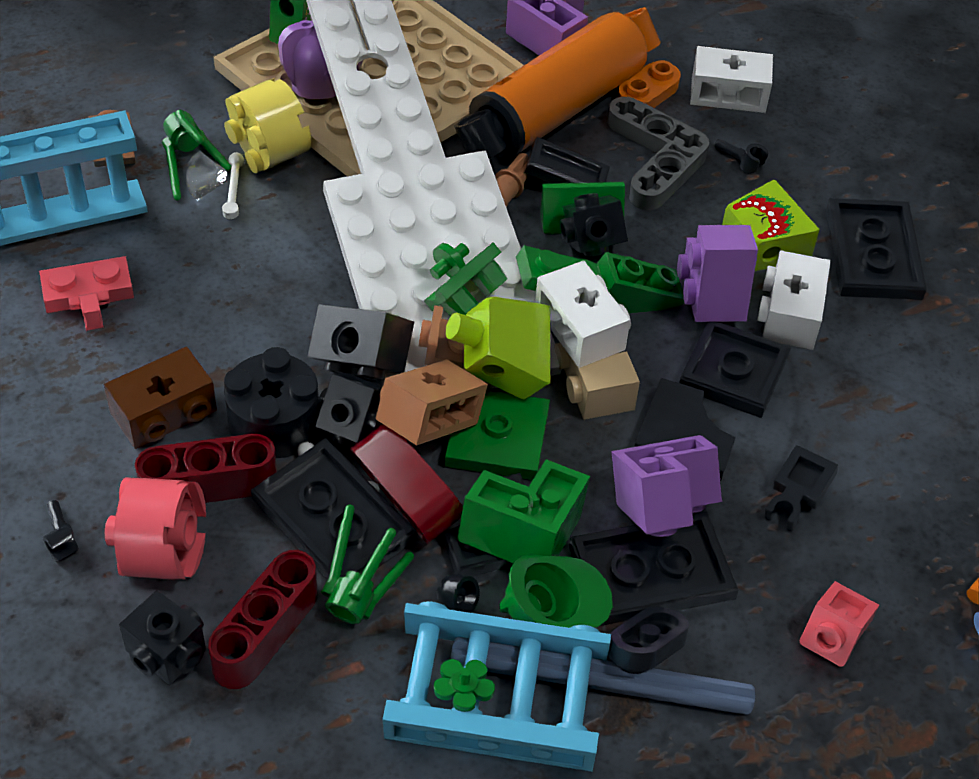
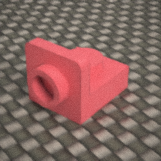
M835 581L815 605L800 638V644L840 667L844 666L858 639L873 620L879 604Z

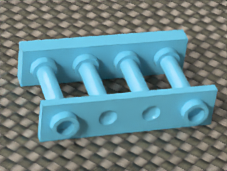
M125 110L0 136V180L20 176L27 204L1 209L0 206V246L148 212L138 180L127 181L122 154L137 151V145ZM106 158L111 185L86 190L80 163ZM63 167L69 194L44 200L37 172Z
M422 602L419 605L406 603L404 610L405 634L418 635L406 697L400 699V702L386 700L383 715L384 739L592 772L599 733L588 731L583 726L591 659L607 660L611 634L600 633L598 629L588 625H574L567 628L449 610L446 606L436 602ZM456 637L469 638L465 665L470 660H479L486 665L490 642L520 647L510 714L505 715L504 718L483 715L478 709L480 702L476 700L475 708L472 711L466 712L458 711L454 707L452 710L431 707L427 702V695L438 639L454 641ZM540 650L571 655L562 722L556 726L535 723V720L531 718Z

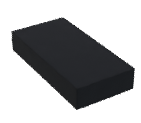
M536 137L531 147L524 173L551 184L602 183L607 180L610 166Z

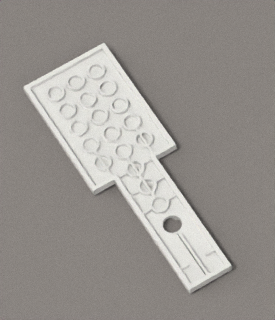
M306 0L361 172L358 175L323 182V192L359 309L387 312L414 321L405 372L427 366L424 365L427 348L418 346L422 321H432L433 311L426 305L424 300L450 279L449 276L444 274L437 280L429 271L436 264L433 258V250L439 244L446 243L453 248L457 247L460 243L465 244L469 249V254L463 258L465 264L492 242L500 249L501 253L494 260L508 278L502 285L485 297L471 279L464 284L465 288L478 303L493 296L535 303L536 291L523 288L516 261V255L521 250L486 150L445 157L392 1L352 0L351 3V0ZM376 58L386 64L387 70L383 77L370 79L367 73L357 71L356 67L364 59ZM443 309L441 319L449 320L451 316ZM551 331L550 376L560 374L561 370H559L560 366L554 349L555 342ZM385 372L384 380H381L382 385H384L385 378L390 377V376H394V375H397V374L386 373V372ZM487 383V390L498 388Z

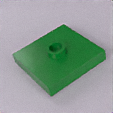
M486 390L478 423L450 434L445 456V467L476 472L486 470L502 476L520 473L522 479L533 480L539 469L550 399L530 396L526 399H521L510 393Z

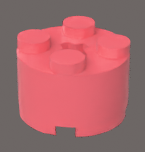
M125 477L120 484V500L116 516H109L105 525V541L108 546H115L119 575L170 580H186L185 577H192L199 567L206 533L197 532V517H206V504L200 485L196 482L185 480Z

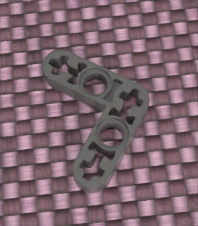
M619 97L610 103L608 113L609 127L624 137L656 152L633 176L629 199L634 206L642 210L658 209L704 164L707 158L709 139L701 131L637 99ZM661 129L667 133L664 135H658L651 133L649 130ZM672 166L679 171L675 173L666 172L660 169V167ZM653 183L656 184L655 189H652Z

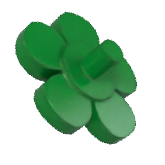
M455 659L443 662L440 668L442 678L434 682L433 688L438 699L447 701L454 698V708L464 712L472 711L475 708L476 700H490L495 692L493 681L485 679L487 666L479 660H470L465 665V668Z

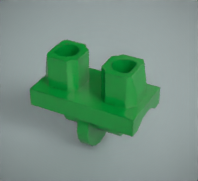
M492 242L465 264L463 258L469 254V249L465 244L460 243L455 248L446 243L439 244L433 250V258L436 264L429 271L437 280L444 274L449 276L450 279L424 300L431 311L434 310V306L440 305L450 316L456 312L466 315L468 311L479 303L465 288V283L471 279L487 297L508 279L499 264L494 260L501 253L500 249Z

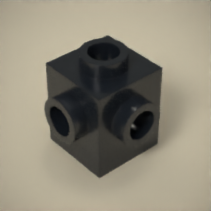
M588 193L575 197L574 204L562 206L565 218L560 219V230L563 240L566 244L570 243V246L579 253L584 252L585 256H597L608 252V246L628 241L621 200L611 195L599 197L598 193Z
M351 373L332 374L328 388H325L318 398L317 411L319 417L315 427L330 432L328 437L330 440L353 447L356 442H360L382 425L381 422L376 420L380 403V391L383 385Z
M158 590L152 593L119 624L125 650L129 653L133 664L143 674L151 677L155 673L169 685L182 673L191 672L200 663L206 651L202 629L204 623L200 616L185 604L179 607Z

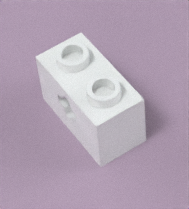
M697 46L692 73L690 105L766 113L772 87L773 54Z
M780 250L776 267H767L763 284V291L770 292L769 297L762 296L757 321L765 322L763 338L780 344L810 350L814 349L822 322L831 260Z
M585 261L537 278L535 303L550 306V329L578 368L626 349L628 331L631 327L629 313L623 305H618L608 292L602 277L595 275Z

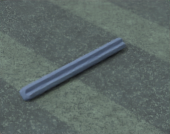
M456 637L452 646L451 659L458 660L464 668L469 638ZM490 642L486 661L487 672L516 676L520 647ZM540 650L536 680L567 685L571 655ZM591 659L589 689L745 715L750 714L754 708L755 687L751 684L655 668L640 674H631L621 670L612 661Z

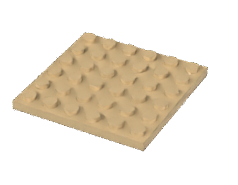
M391 0L439 140L443 142L457 133L454 125L461 119L469 116V105L472 98L524 65L433 0ZM269 29L214 57L215 70L241 91L272 78H275L274 81L279 79L285 81L292 89L291 80L280 62L278 44L269 40ZM367 58L363 60L359 71L367 73L370 79H378L386 74L387 66L379 59ZM294 92L304 111L303 114L298 115L301 127L309 125L311 148L347 177L361 174L337 96L325 99H307L298 96Z

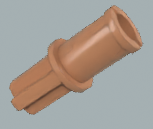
M526 153L519 154L507 169H501L495 175L506 207L513 198H517L523 193L524 182L529 177V174L524 173L529 158Z

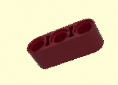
M382 424L350 448L352 455L373 482L378 484L379 489L416 529L417 533L427 544L461 518L463 505L455 494L409 442L389 427Z
M246 434L150 447L142 451L136 458L135 471L137 478L196 482L203 491L205 503L252 497L251 489L276 473L277 464L275 447L268 437L261 434Z
M288 550L280 553L213 631L209 638L208 649L213 675L222 687L241 689L250 685L315 605L318 597L316 564L309 554L300 550ZM291 581H301L297 584H288ZM264 616L273 617L272 619H269L267 621L257 620L258 618ZM233 653L243 654L241 657L236 659L225 658Z

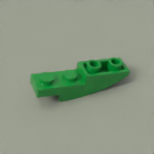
M525 245L516 255L524 289L536 291L538 277L585 261L595 275L602 277L608 292L618 305L621 304L626 308L629 314L664 310L682 306L684 303L683 289L677 271L665 265H656L605 252L598 263H594L586 259H578L554 253L550 250H541Z

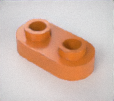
M665 60L649 63L641 71L620 84L617 98L631 97L655 108L677 92L681 73L675 65Z

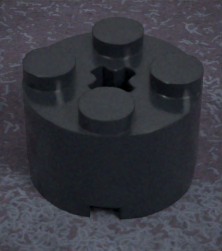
M272 347L263 354L255 355L242 361L225 375L224 396L231 436L246 434L266 436L273 442L276 458L293 456L297 454L300 444L303 442L312 443L317 434V427L315 426L319 417L317 411L319 398L318 382L315 373L305 362L291 356L284 348Z

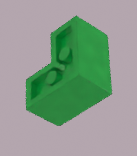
M547 459L529 487L483 470L464 499L458 540L461 543L512 563L522 555L559 556L580 520L590 476Z

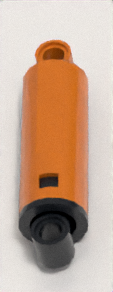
M639 8L626 14L612 12L598 17L472 98L469 105V116L461 119L454 125L466 153L486 150L488 158L496 155L500 158L510 159L531 146L536 137H544L641 71L647 61V52L653 50L661 43L647 8Z

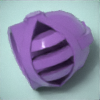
M302 20L289 25L279 36L278 47L280 62L291 80L293 91L298 96L307 99L335 97L336 93L313 21ZM363 60L358 63L357 71L361 69Z

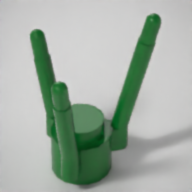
M179 109L165 119L163 130L167 137L161 143L166 151L174 200L178 201L181 199L175 150L190 152L201 144L225 171H231L232 166L207 139L203 130L198 128L191 114Z
M349 504L344 510L329 577L321 590V594L328 597L325 608L331 614L345 622L359 624L363 618H370L376 604L406 570V567L414 559V554L407 552L372 592L374 583L371 579L396 536V530L389 528L362 574L348 571L345 577H340L354 514V506Z

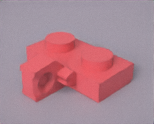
M126 256L39 271L46 312L82 309L86 331L104 328L100 305L134 298Z

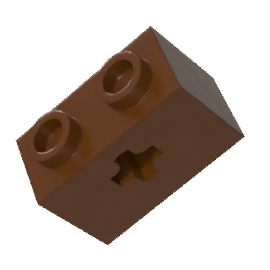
M187 346L104 383L110 413L134 449L147 443L158 441L166 434L192 422L200 421L208 414L217 411L213 381Z

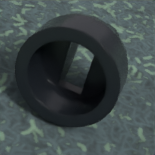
M453 574L443 578L441 581L442 586L436 590L438 603L446 606L449 610L472 613L478 604L480 596L477 580L472 576Z

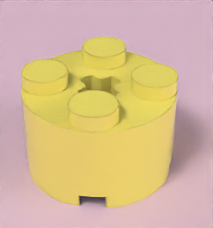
M275 78L266 80L233 94L225 100L230 120L224 123L226 133L233 144H240L245 153L246 162L253 173L268 170L309 151L311 147L309 125L302 128L298 115L304 113L302 106L292 89L281 79L274 81Z

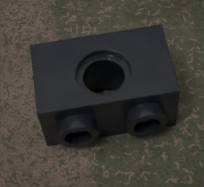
M318 304L307 357L325 362L324 370L329 372L351 373V368H358L357 375L384 380L385 372L393 374L405 372L415 322L387 312Z

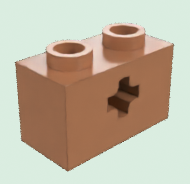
M449 360L385 378L384 385L380 391V403L376 420L417 446L476 425L488 384Z

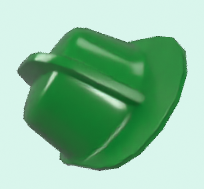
M536 554L522 555L513 562L509 572V583L505 591V597L499 604L500 612L509 614L514 620L567 628L574 625H588L598 628L609 618L613 608L612 592L609 585L595 567L584 560L573 557L542 556Z

